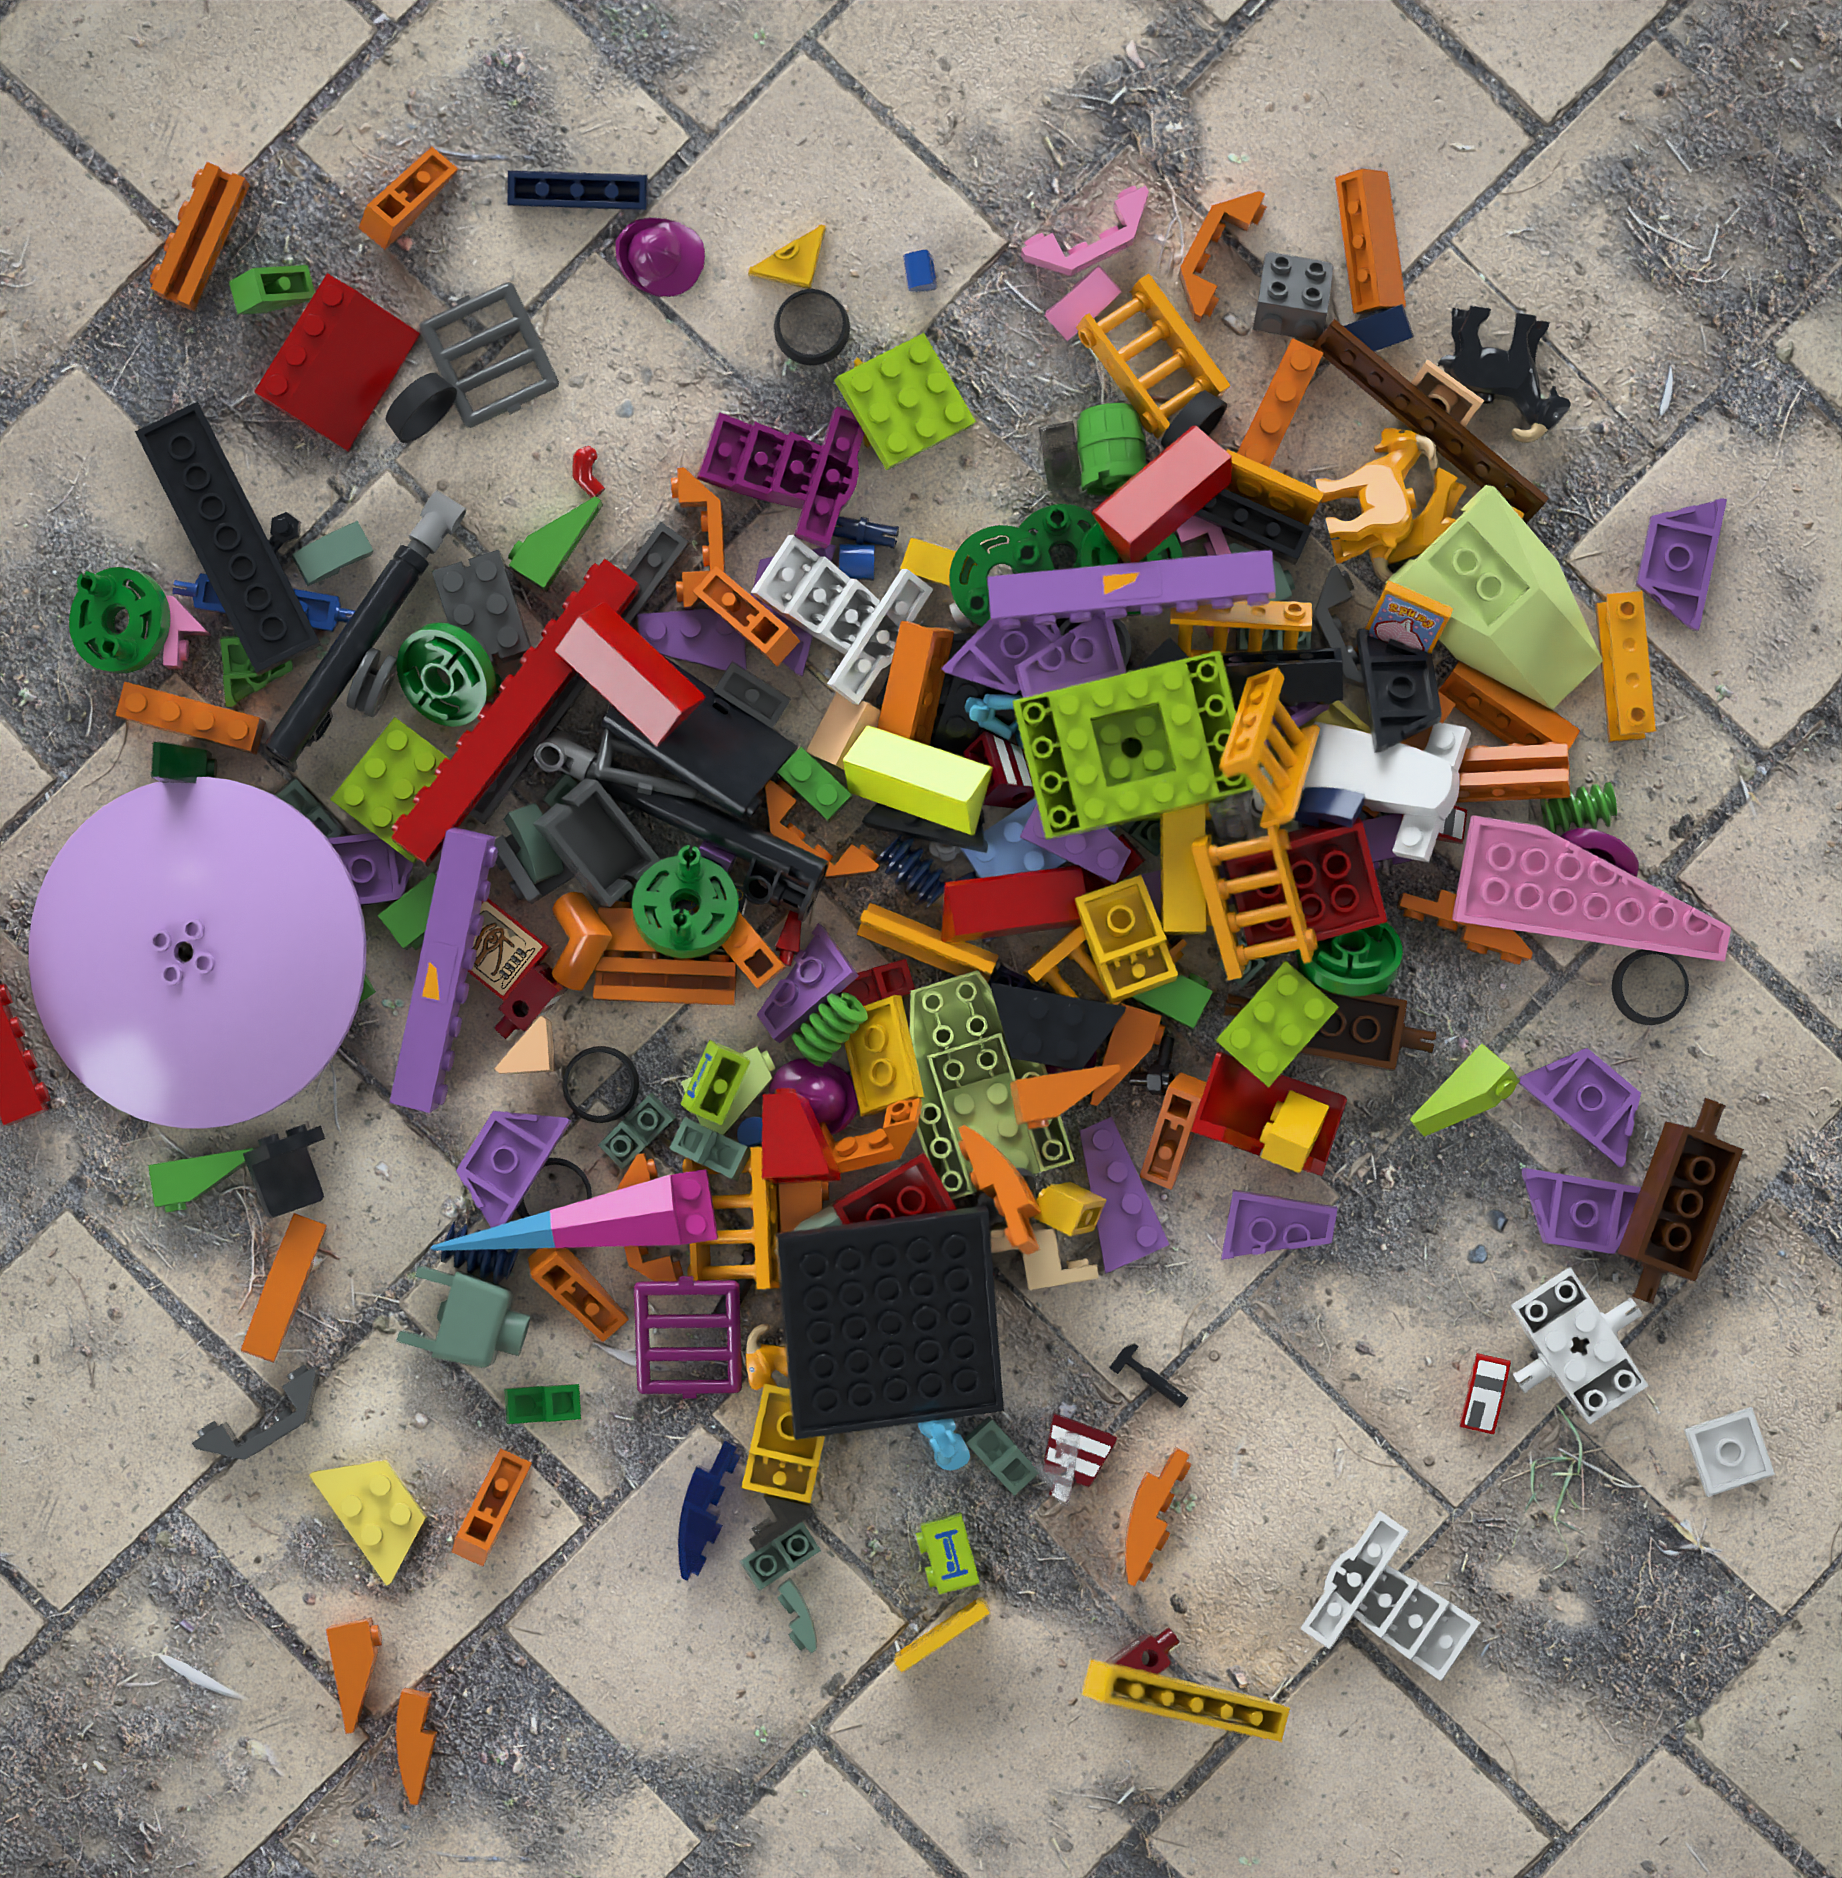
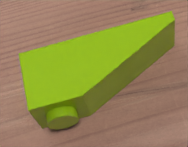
M1481 1043L1409 1120L1419 1133L1425 1137L1496 1107L1503 1099L1508 1098L1514 1092L1520 1080L1509 1065Z

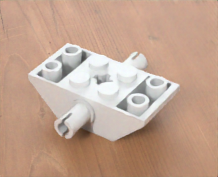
M1568 1267L1512 1304L1511 1308L1522 1329L1538 1352V1359L1517 1373L1512 1374L1515 1381L1520 1383L1519 1387L1521 1390L1527 1393L1528 1390L1549 1376L1555 1378L1565 1395L1590 1425L1648 1387L1645 1379L1617 1339V1332L1643 1316L1639 1308H1634L1637 1305L1633 1299L1629 1297L1625 1302L1608 1313H1600L1571 1267ZM1574 1337L1584 1340L1585 1344L1582 1346L1583 1351L1581 1353L1577 1351L1571 1352L1570 1350L1574 1345L1572 1341Z

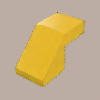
M910 538L899 571L901 569H908L924 582L941 584L950 588V568L956 551L916 538ZM967 556L964 561L961 574L963 573L965 563L969 556ZM975 563L972 564V566L970 567V570H969V572H968L967 583H962V582H961L962 585H968V577H969L970 571H971L973 565H976V566H977V564H975Z

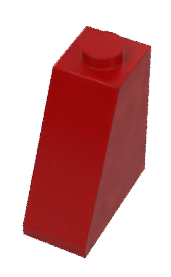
M778 1088L775 1089V1094H763L762 1178L774 1185L841 1181V1173L809 1100L796 1093V1089Z

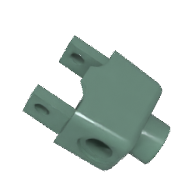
M418 1266L415 1277L451 1287L448 1299L441 1302L437 1319L441 1323L437 1338L433 1339L402 1330L399 1331L396 1342L432 1351V1358L480 1368L492 1365L496 1360L498 1351L519 1357L527 1335L530 1315L510 1310L513 1292L509 1288L462 1271H458L453 1275L425 1266Z

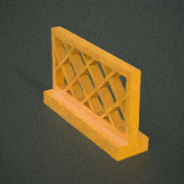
M871 902L867 910H863L860 918L861 924L856 934L954 976L978 970L987 983L999 958V955L965 941L944 943L941 941V931Z

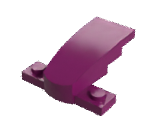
M838 406L833 410L822 446L791 431L786 435L756 421L751 425L719 412L716 416L696 479L759 500L802 509L794 536L826 549L830 545L839 513L847 506L857 485L859 474L857 456L864 437V431L851 411Z

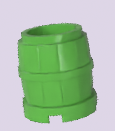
M1107 403L1085 409L1079 415L1077 420L1078 444L1076 449L1083 472L1080 475L1081 487L1083 491L1087 489V494L1111 496L1147 465L1145 453L1146 438L1143 434L1140 416L1130 404Z

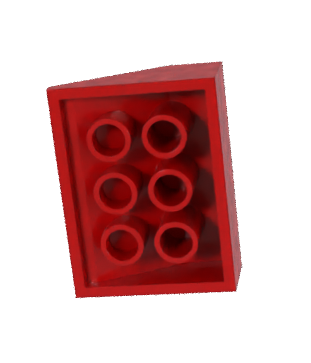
M327 273L254 392L264 402L349 452L421 333L355 289Z
M1357 817L1352 828L1326 821L1322 822L1319 828L1308 826L1287 832L1290 849H1287L1286 852L1307 929L1313 928L1317 941L1388 922L1363 822L1359 817ZM1272 849L1222 861L1227 881L1278 869ZM1282 883L1231 894L1237 914L1287 902ZM1291 916L1241 927L1247 947L1296 936Z
M925 1152L832 1202V1206L843 1225L957 1210Z

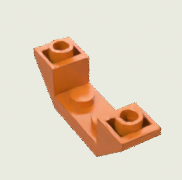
M1256 191L1212 205L1178 273L1194 321L1200 323L1204 315L1211 317L1219 301V298L1214 296L1217 286L1194 273L1195 271L1200 274L1203 272L1211 256L1205 253L1210 242L1218 243L1226 227V224L1221 222L1222 219L1245 231H1248L1251 223L1258 225L1267 206L1262 204L1265 193Z
M677 468L678 477L671 478L672 499L679 498L681 508L707 506V511H701L702 532H708L709 545L702 546L703 566H710V571L717 566L725 573L721 500L685 468ZM710 571L682 572V581L676 582L677 603L683 602L685 611L694 610L702 601L693 593V590Z
M770 779L765 785L771 834L829 861L825 874L826 879L873 874L878 871L880 866L875 862L878 856L863 844L859 848L851 844L835 866L830 863L833 856L818 844L814 849L803 841L806 835L792 823H789L786 827L782 825V822L798 803L792 797L796 791L781 779L777 783Z
M920 1097L907 1101L901 1100L887 1105L883 1129H878L871 1133L846 1137L835 1141L825 1122L819 1123L840 1173L900 1159L918 1126L922 1107Z
M646 1153L636 1155L616 1191L659 1178L654 1158L647 1160ZM624 1246L629 1267L651 1280L679 1281V1277L684 1276L680 1260L673 1262L672 1255L645 1262L643 1255L649 1254L647 1246Z

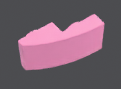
M1098 265L1077 282L1069 293L1048 309L1044 316L1064 339L1068 341L1078 333L1076 326L1086 314L1090 313L1095 318L1121 293V289Z

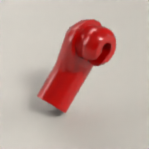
M585 446L582 449L576 450L573 455L572 477L590 498L598 497L605 490V487L592 475L593 463H595L598 455L593 447Z

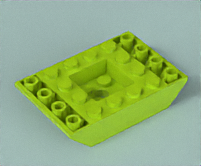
M1220 651L1012 701L1046 839L1082 834L1218 801L1254 789L1253 783L1246 774L1239 773L1226 777L1220 769L1222 757L1236 716ZM1133 738L1140 742L1142 752L1139 756L1129 758L1123 754L1121 746L1126 739Z

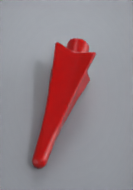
M792 911L788 913L775 946L776 951H780L779 959L788 967L792 965L794 954L797 955L800 952L802 922L798 920V914Z

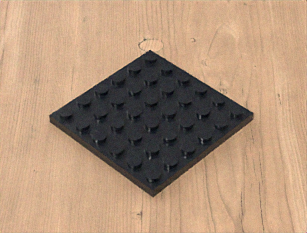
M986 1206L775 1233L792 1429L795 1440L1004 1411L989 1212Z

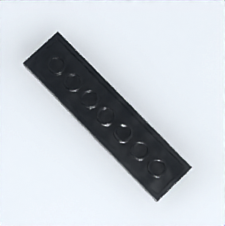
M198 401L135 431L257 676L321 646Z

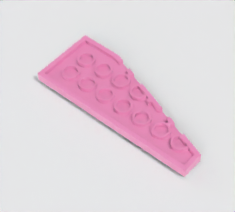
M1471 815L1452 917L1454 921L1725 962L1731 932L1730 926L1541 826Z

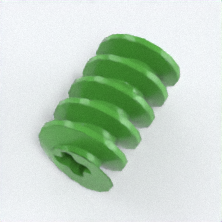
M1611 782L1604 784L1603 792L1597 784H1593L1590 787L1589 794L1584 787H1578L1575 796L1570 790V798L1548 799V802L1546 799H1540L1545 827L1554 834L1556 833L1557 825H1561L1563 831L1566 832L1570 830L1571 823H1575L1577 828H1583L1584 821L1586 820L1589 821L1592 829H1597L1598 818H1602L1606 827H1610L1612 816H1617V802Z
M843 992L841 997L831 993L827 997L830 1006L822 1003L818 1006L821 1015L812 1013L809 1016L813 1025L804 1022L800 1026L803 1034L800 1032L792 1034V1040L798 1050L812 1064L823 1066L824 1062H827L832 1057V1053L837 1052L841 1048V1043H845L850 1038V1033L856 1032L859 1029V1024H863L868 1019L864 1006L856 997L849 993Z

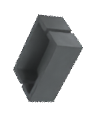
M499 550L468 559L470 563L468 567H465L461 561L432 571L448 624L457 626L473 636L486 651L493 667L497 666V663L492 655L497 653L503 663L522 658L528 648L531 647V643L503 556Z
M584 779L562 798L566 805L555 804L535 821L533 825L593 900L599 905L610 907L633 887L629 881L618 878L623 875L625 879L638 882L648 868L661 860L597 780Z

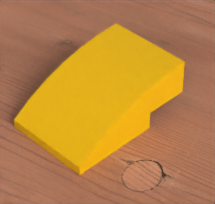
M1142 875L1075 898L1086 939L1110 1004L1176 981L1178 973L1167 948L1166 936Z
M764 1384L741 1489L810 1504L825 1436L795 1440L792 1429L789 1389Z

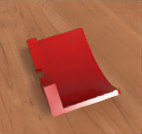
M1217 1052L1191 1132L1260 1156L1261 1150L1265 1146V1143L1260 1142V1138L1266 1123L1274 1124V1121H1271L1270 1118L1277 1101L1284 1103L1289 1091H1294L1329 1106L1321 1131L1302 1168L1303 1171L1322 1176L1347 1098L1342 1094L1281 1074L1267 1087L1234 1057Z

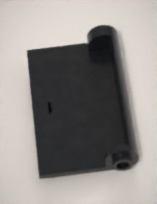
M663 656L706 696V699L658 747L654 746L613 706L606 713L601 726L740 820L746 815L751 818L762 803V800L758 798L761 790L795 752L797 745L713 692L714 689Z

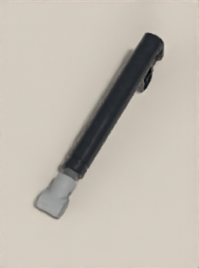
M438 490L430 496L420 515L423 518L408 536L411 540L408 546H399L393 555V560H390L263 745L265 753L273 761L285 769L295 772L298 768L296 760L304 748L310 747L313 741L317 742L323 736L333 719L332 706L358 670L367 651L373 648L419 580L418 577L422 576L429 566L426 560L429 553L435 554L446 534L451 535L454 533L467 512L466 508Z
M560 730L551 733L535 749V761L543 770L549 772L560 770L581 781L584 779L597 780L612 798L751 863L742 890L746 899L752 904L764 905L767 903L776 908L782 906L797 913L798 920L804 922L808 917L821 888L829 861L696 798H686L652 791L651 795L637 792L638 787L600 780L594 774L598 754L576 744L573 737L565 731ZM551 746L557 749L559 755L552 751ZM614 759L611 760V768L643 774L627 765L622 766L620 762ZM758 879L765 882L768 888L761 886Z

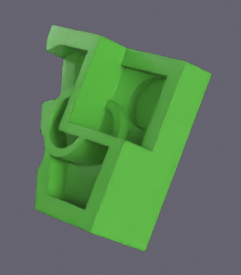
M238 636L220 638L226 707L234 706L241 699L253 692L259 691L271 681L293 670L292 659L257 676Z

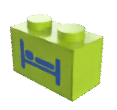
M709 1040L680 1104L689 1112L722 1125L751 1060L740 1052Z
M962 1513L920 1523L922 1532L915 1534L920 1553L927 1552L931 1566L925 1567V1572L930 1588L937 1586L938 1594L940 1595L980 1584Z

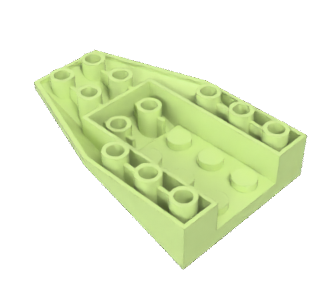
M1485 485L1461 509L1463 514L1419 557L1415 560L1409 559L1388 580L1453 608L1438 641L1455 659L1553 710L1603 660L1559 562L1494 486Z
M976 970L911 990L910 1035L925 1096L920 1098L922 1107L916 1129L923 1151L950 1198L953 1200L978 1192L970 1178V1172L973 1171L971 1162L964 1158L958 1143L962 1140L958 1128L963 1125L974 1130L990 1142L1016 1168L1027 1169L1032 1174L1075 1162L1060 1115L1048 1120V1127L1028 1130L1027 1123L1017 1125L1010 1083L1018 1079L1048 1074L1044 1064L1011 1058L991 987L981 973Z

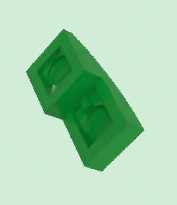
M579 1384L504 1388L506 1424L581 1419Z

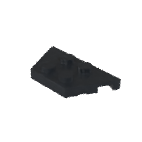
M1362 628L1358 629L1356 639L1374 753H1381L1439 723L1442 713L1432 654L1417 648H1408L1403 643L1393 639H1389L1387 643L1369 636V630Z
M953 676L930 746L965 758L964 751L984 731L1003 738L980 727L977 721L971 720L969 713L965 711V704L969 697L983 700L985 694H1012ZM1021 689L1015 695L1022 696ZM1014 709L996 710L995 717L1009 726L1014 720L1015 711Z
M877 803L862 820V823L868 828L987 853L988 843L984 838L983 823H985L983 809H981L974 835Z
M991 983V991L1012 1059L1082 1070L1125 1013L1126 1009L1125 1006Z

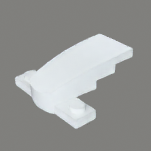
M788 535L751 593L796 626L845 654V657L827 684L852 704L859 705L881 669L886 668L892 663L901 621L913 622L933 589L910 570L901 569L883 599L879 601L857 579L849 578L829 559L817 555L795 536Z
M1315 721L1314 724L1319 726L1320 731L1303 788L1332 787L1365 794L1364 805L1368 806L1372 811L1404 814L1392 852L1398 857L1429 862L1441 823L1450 814L1458 798L1460 787L1458 771L1471 734L1467 727L1445 723L1433 725L1425 752L1398 743L1381 753H1374L1372 734Z
M1379 1511L1356 1546L1343 1552L1332 1563L1325 1580V1592L1300 1629L1331 1649L1352 1616H1354L1408 1659L1442 1681L1481 1622L1435 1592L1387 1565L1410 1531Z

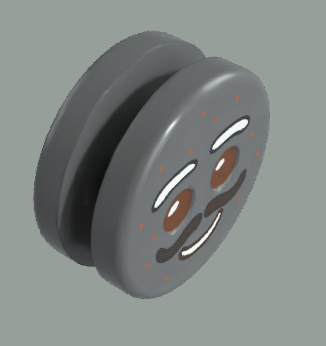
M375 648L369 649L361 661L346 702L348 708L356 710L357 707L360 712H364L365 715L375 717L382 707L397 671V658L392 655L387 656L380 670L377 669L381 651Z

